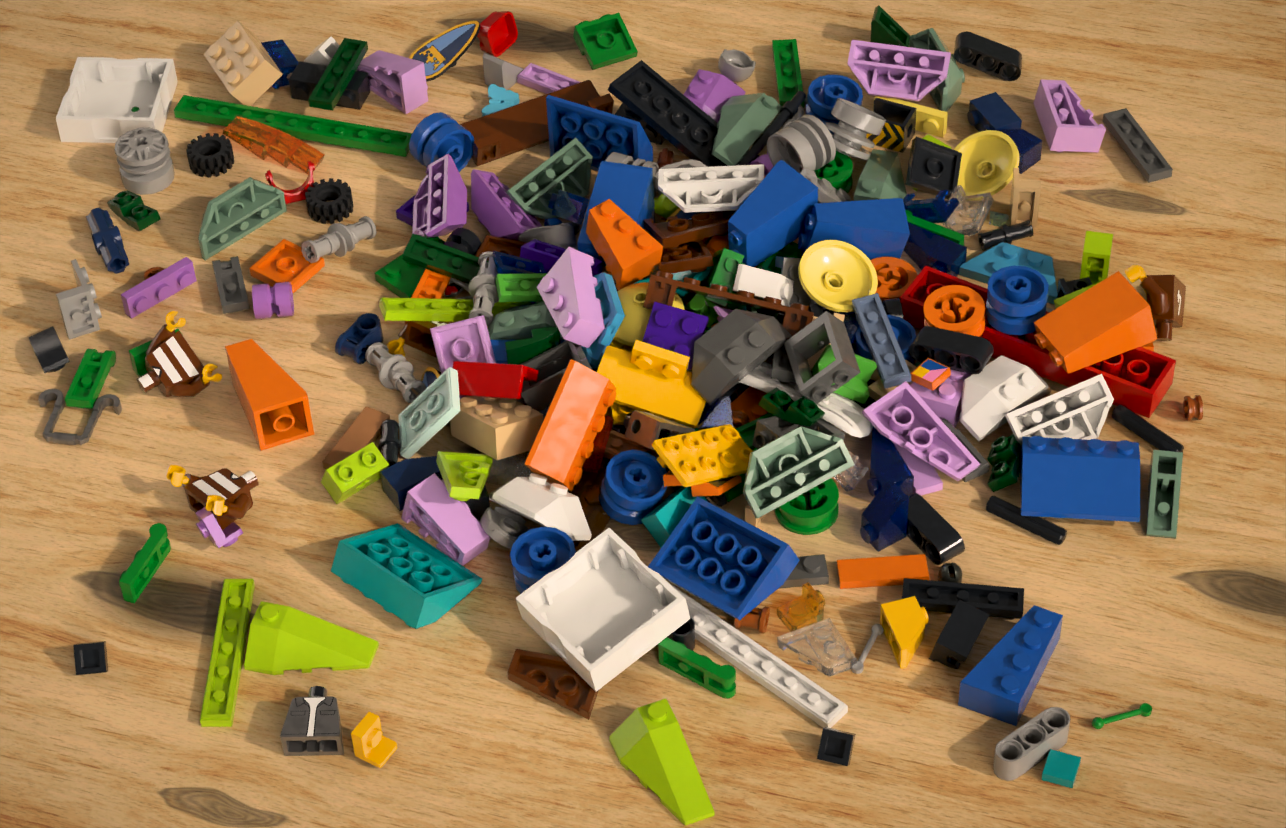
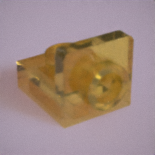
M807 582L802 585L801 596L777 607V616L794 635L823 620L825 599L819 590H814Z

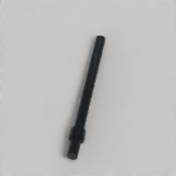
M798 91L791 101H787L781 107L780 114L737 165H750L767 145L768 138L778 132L788 119H792L798 112V107L806 99V94L803 91Z

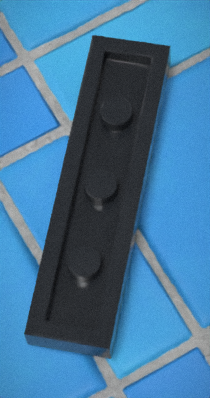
M904 578L902 599L915 596L920 607H925L926 611L952 613L958 601L961 600L989 614L991 617L1021 619L1023 617L1024 588Z

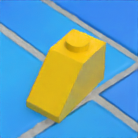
M915 596L881 604L880 625L884 629L883 632L900 669L907 667L924 639L925 625L929 622L925 607H920Z

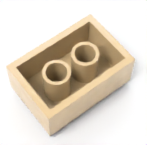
M239 21L228 28L204 53V56L228 92L247 106H251L283 75L256 35Z
M466 396L460 399L461 411L450 420L451 436L495 460H500L530 451L544 421L542 413L532 409L531 406L516 401V399Z

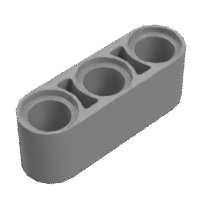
M1050 707L996 744L993 770L995 775L1006 781L1017 779L1046 759L1050 749L1057 751L1062 748L1068 740L1071 720L1069 713L1063 708Z

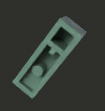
M1153 450L1148 485L1146 536L1176 539L1183 452Z

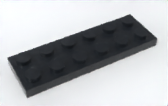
M639 61L610 83L608 88L610 93L689 159L700 161L707 167L728 166L712 155L715 136L718 133V123L645 62Z

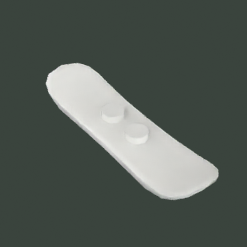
M762 362L739 381L765 393H769L777 387L779 390L786 392L794 401L804 396L799 393L797 383H785L771 378L772 364ZM832 393L817 404L818 408L825 412L822 419L851 436L859 438L868 436L873 428V425L862 414L864 408L839 394Z

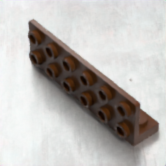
M586 80L460 125L470 131L474 137L472 159L476 166H480L549 141L546 97L548 95L611 114L614 100L610 93L600 96L592 82Z
M657 271L656 275L651 274L643 308L652 309L654 302L672 306L676 289L784 314L782 326L792 336L810 324L814 316L813 312L808 311L809 306L793 303L790 307L781 305L782 300L766 296L762 301L754 299L755 294L738 290L737 294L727 292L728 287L711 284L710 288L700 286L701 281L684 277L683 282L673 280V274Z

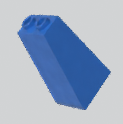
M783 160L777 162L728 220L729 250L744 255L742 263L755 267L797 239L801 233L804 234L807 214H811L814 204L818 203V187Z
M601 161L578 238V251L602 260L603 266H606L603 257L598 255L590 241L586 228L589 210L608 199L613 201L644 229L643 220L650 219L655 208L653 168Z
M903 199L815 203L811 214L806 216L804 234L801 233L798 238V249H801L803 256L804 252L817 242L838 240L855 246L870 260L878 257H895L900 259L910 235Z

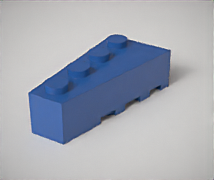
M1034 605L960 682L958 706L1017 726L1060 639L1063 615Z

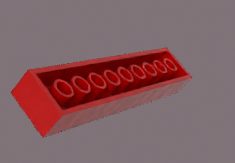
M925 266L900 297L903 318L913 327L921 330L924 327L923 306L926 298L936 289L948 285H962L978 292L984 300L986 313L987 288ZM985 317V329L980 337L987 339L993 345L994 353L991 356L992 358L997 359L1002 355L1030 367L1041 377L1067 387H1072L1102 374L1114 398L1112 404L1116 406L1122 404L1134 413L1144 417H1151L1172 385L1176 360L1143 347L1132 349L1068 374L1061 365L1057 367L1053 363L1046 348L1041 349L1034 338V335L1037 334L1036 331L1024 335H1008L997 331L988 323Z

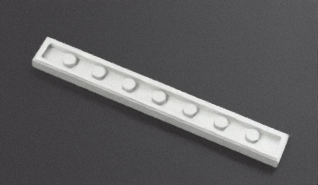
M673 586L686 599L689 616L695 623V639L823 728H831L848 712V705Z

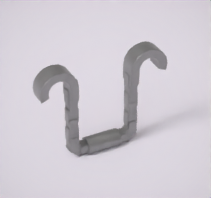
M48 389L42 392L38 399L40 407H45L49 401L56 400L53 412L45 426L43 437L47 442L51 441L58 444L82 445L88 443L98 418L105 407L113 406L114 412L118 415L122 411L119 398L116 395L106 394L99 397L95 402L83 435L77 436V434L60 432L52 433L59 415L65 407L63 393L58 389Z

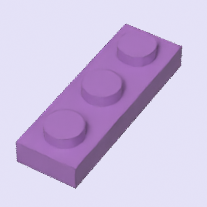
M185 257L122 293L121 298L125 314L132 319L196 282L193 262L188 257Z

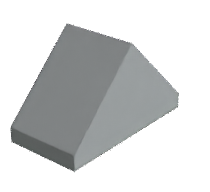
M487 53L483 55L485 85L495 84L498 87L505 88L507 91L517 82V75L524 70Z

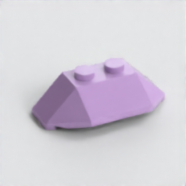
M852 40L847 64L868 95L918 102L947 78L951 53Z

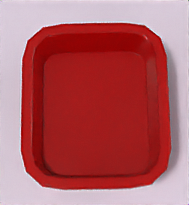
M494 11L480 23L481 27L477 35L480 41V48L492 56H500L517 40V26L513 14L509 11Z

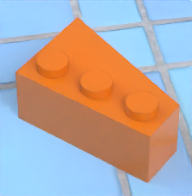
M608 199L589 210L586 233L598 255L603 257L608 273L613 275L618 291L638 282L659 269L663 246L613 201Z

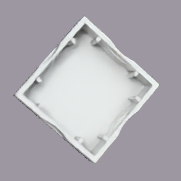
M77 57L70 77L69 89L62 99L56 116L61 142L116 143L120 136L137 128H153L162 132L178 82L173 59ZM133 107H139V111L132 112L131 109Z
M610 528L577 551L563 566L548 573L515 598L522 619L595 691L602 688L690 619L685 597L659 573L648 568L639 559L636 552Z

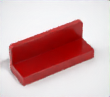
M453 361V369L458 371L459 396L520 399L523 381L537 382L538 370L524 365Z

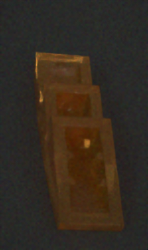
M236 116L223 130L224 135L259 158L265 160L269 156L286 168L291 163L309 174L307 161L313 162L316 168L323 161L325 155L307 143L279 129L240 116Z

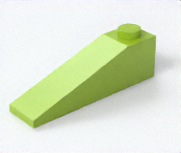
M261 601L250 624L244 668L248 671L269 675H284L286 670L299 669L302 670V673H311L313 668L330 667L332 671L370 668L379 643L374 639L290 606Z
M665 698L636 708L609 736V741L620 764L626 770L630 769L646 789L649 787L660 798V802L685 826L715 816L714 809L680 725L667 699Z

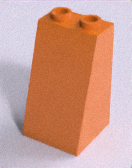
M1119 271L1034 322L1037 333L1034 335L1037 344L1041 349L1046 348L1053 363L1057 367L1061 365L1068 374L1151 343L1157 339L1150 305Z
M253 339L225 346L233 387L260 450L314 435L306 391Z

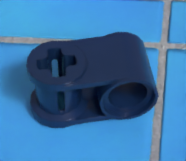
M372 313L359 316L347 331L342 333L337 339L335 345L336 354L340 356L347 355L353 358L357 364L366 362L365 354L367 349L374 343H383V333L379 317Z

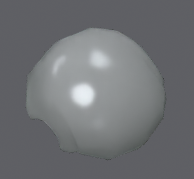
M724 49L718 61L721 74L734 82H743L752 75L756 64L743 51L735 49Z

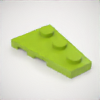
M438 451L436 462L449 497L458 501L479 499L492 468L494 458L486 454Z

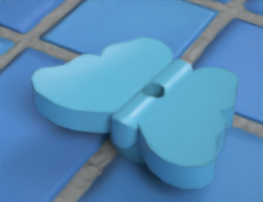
M491 84L488 87L489 105L482 109V117L519 104V94L511 90L506 91L505 88Z

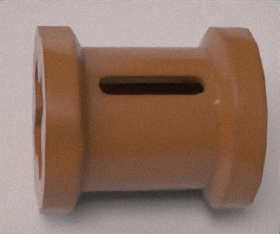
M765 606L763 609L754 608L741 620L735 618L734 628L739 629L743 626L758 629L759 633L764 634L769 622L770 607Z

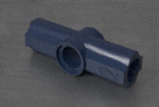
M100 207L92 209L90 214L86 216L92 232L91 235L97 254L102 256L108 271H112L115 274L124 272L125 268L129 265V260L124 250L118 227L113 225L107 210H102Z

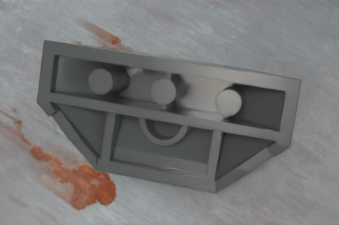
M735 309L694 342L691 386L711 405L780 349L784 342L790 339L792 335L774 316Z

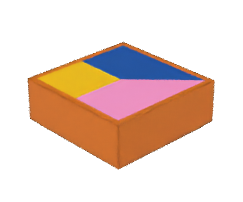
M927 358L910 373L911 381L934 391L951 375L950 367Z

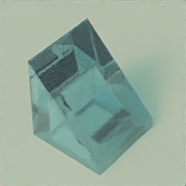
M990 211L989 225L998 227L1005 225L1010 216Z

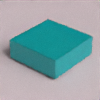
M1050 749L1041 780L1073 788L1080 767L1081 757Z

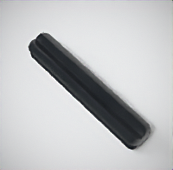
M1119 404L1113 409L1112 418L1157 449L1183 452L1184 446L1124 405Z
M991 496L986 504L988 512L1057 545H1061L1066 539V529L1041 517L1021 516L1020 507L1003 499Z

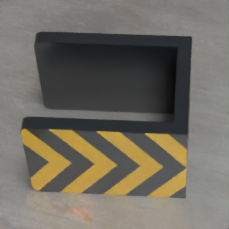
M876 98L874 100L873 112L884 117L886 122L880 135L868 133L866 137L876 146L903 153L915 135L916 108Z

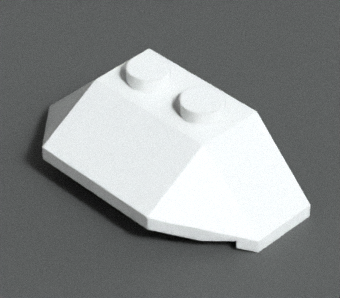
M764 164L659 169L658 189L685 213L738 210L764 179Z
M1001 355L987 364L981 373L972 374L964 380L960 422L979 442L1008 422L1005 417L1006 414L1042 399L1052 389L1033 369Z
M1100 374L1006 414L1005 417L1016 440L1021 444L1022 436H1041L1044 438L1068 437L1082 440L1097 439L1114 398L1103 375Z
M531 473L530 477H516L489 494L490 501L544 527L557 528L565 532L573 541L591 539L592 534L579 498L569 493L566 486L546 482L547 478L545 476Z

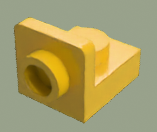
M368 712L351 732L355 756L378 768H381L397 749L395 741L382 735L380 718L374 713Z

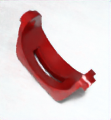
M307 161L309 174L306 181L300 187L293 190L281 189L284 192L285 204L306 200L305 193L308 192L309 186L313 187L314 183L313 171L315 166L313 162ZM268 170L265 173L266 181L269 182V185L280 189L274 184L273 175Z

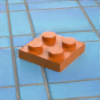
M283 239L249 269L252 277L266 284L268 283L272 287L275 283L291 282L294 293L325 266L322 257L317 262L310 263L303 256L300 246Z

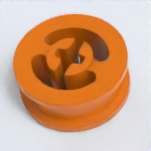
M878 257L870 260L876 270L878 279L876 293L879 294L881 302L884 299H900L918 276L914 267L902 259Z
M948 285L933 291L924 302V327L931 326L978 337L982 335L985 329V304L983 298L975 290L962 285Z

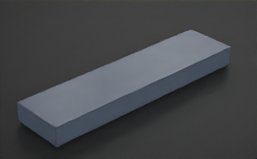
M876 293L853 299L852 308L873 361L877 364V371L884 389L901 385L905 381L907 383L912 382L910 371L879 294Z

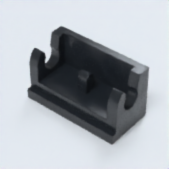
M959 600L941 632L929 659L934 662L936 660L947 667L958 669L960 663L956 660L966 661L989 614Z

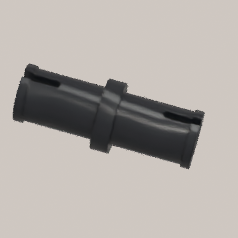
M1027 220L1011 226L1001 225L999 229L979 233V245H982L981 249L984 250L1001 242L1012 244V241L1032 237V224L1029 225L1030 221Z
M390 419L382 422L381 439L378 443V449L388 462V467L398 463V453L401 449V443L398 439L399 424L395 420Z

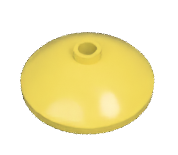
M995 130L981 131L965 138L954 148L955 151L962 153L956 194L966 199H983L998 193L1008 185L1013 178V168H1018L1019 165L1018 148L1008 135Z
M838 240L817 242L804 252L799 262L798 274L803 289L813 301L826 309L843 313L854 312L852 308L853 299L876 293L878 279L872 262L861 250L849 243Z
M649 282L635 283L617 291L625 317L613 338L614 340L629 346H634L636 340L643 341L652 309L643 308ZM675 292L672 307L685 310L682 299Z

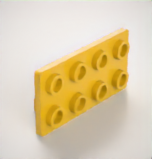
M639 340L635 341L632 353L612 346L606 347L597 373L608 378L617 388L615 403L697 428L706 401L691 386L692 372L687 371L690 357Z
M730 424L657 439L652 443V447L659 455L656 460L663 468L668 467L683 487L747 473L750 453L753 452L740 437L739 432Z

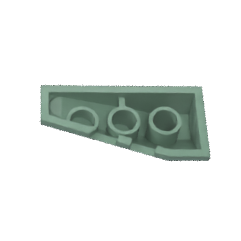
M765 93L732 96L720 109L719 115L721 116L717 124L718 133L715 136L712 155L728 166H736L780 114L782 106L776 99L767 96Z
M873 149L859 177L854 193V201L901 198L903 199L905 209L909 210L898 152Z

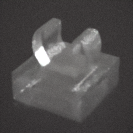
M850 450L848 452L855 465L834 476L846 492L854 490L869 470L868 467H864L858 461L859 457L853 455Z

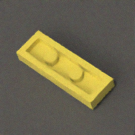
M875 96L874 100L880 98L916 108V131L942 138L947 132L948 112L895 98Z

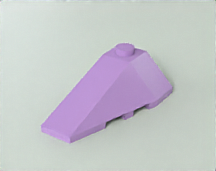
M906 381L862 411V414L880 434L956 481L961 480L980 466L975 457Z

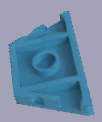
M1001 242L960 266L959 275L987 284L992 274L1001 268L1026 266L1037 270L1046 278L1049 284L1047 303L1054 304V300L1058 296L1053 259L1038 252Z
M605 272L594 276L597 278L598 283L594 287L596 298L600 299L605 329L589 348L581 346L591 368L594 369L599 366L606 347L612 342L625 317L613 277Z

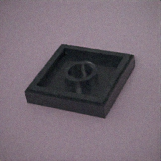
M915 137L912 140L905 185L952 201L956 197L962 153Z

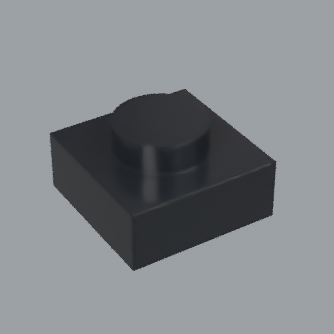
M106 641L77 643L73 645L76 675L108 672Z
M824 727L817 759L844 766L850 765L856 734Z

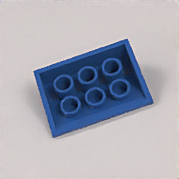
M551 95L546 97L550 157L574 138H577L592 155L591 169L595 171L599 170L601 161H606L612 152L632 156L634 161L640 158L646 162H653V146L640 122Z
M1022 436L1020 467L1021 516L1140 522L1139 442Z
M697 496L648 568L659 573L669 582L741 620L784 584L800 560L789 544Z

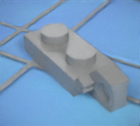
M803 168L800 172L802 176L818 187L819 202L829 203L851 200L846 191L841 188L837 190L824 178H817L814 171Z

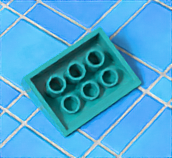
M398 523L340 540L331 568V572L340 577L344 583L352 585L361 591L365 597L374 600L383 606L384 610L393 613L405 621L406 625L415 629L436 622L482 582L481 577Z

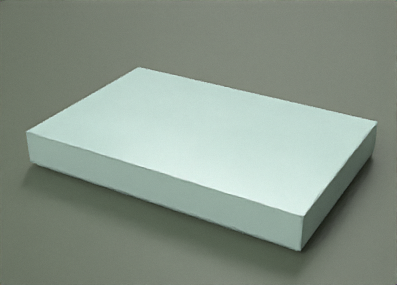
M451 367L447 368L398 415L399 439L401 443L400 455L402 457L410 459L461 411L457 370Z

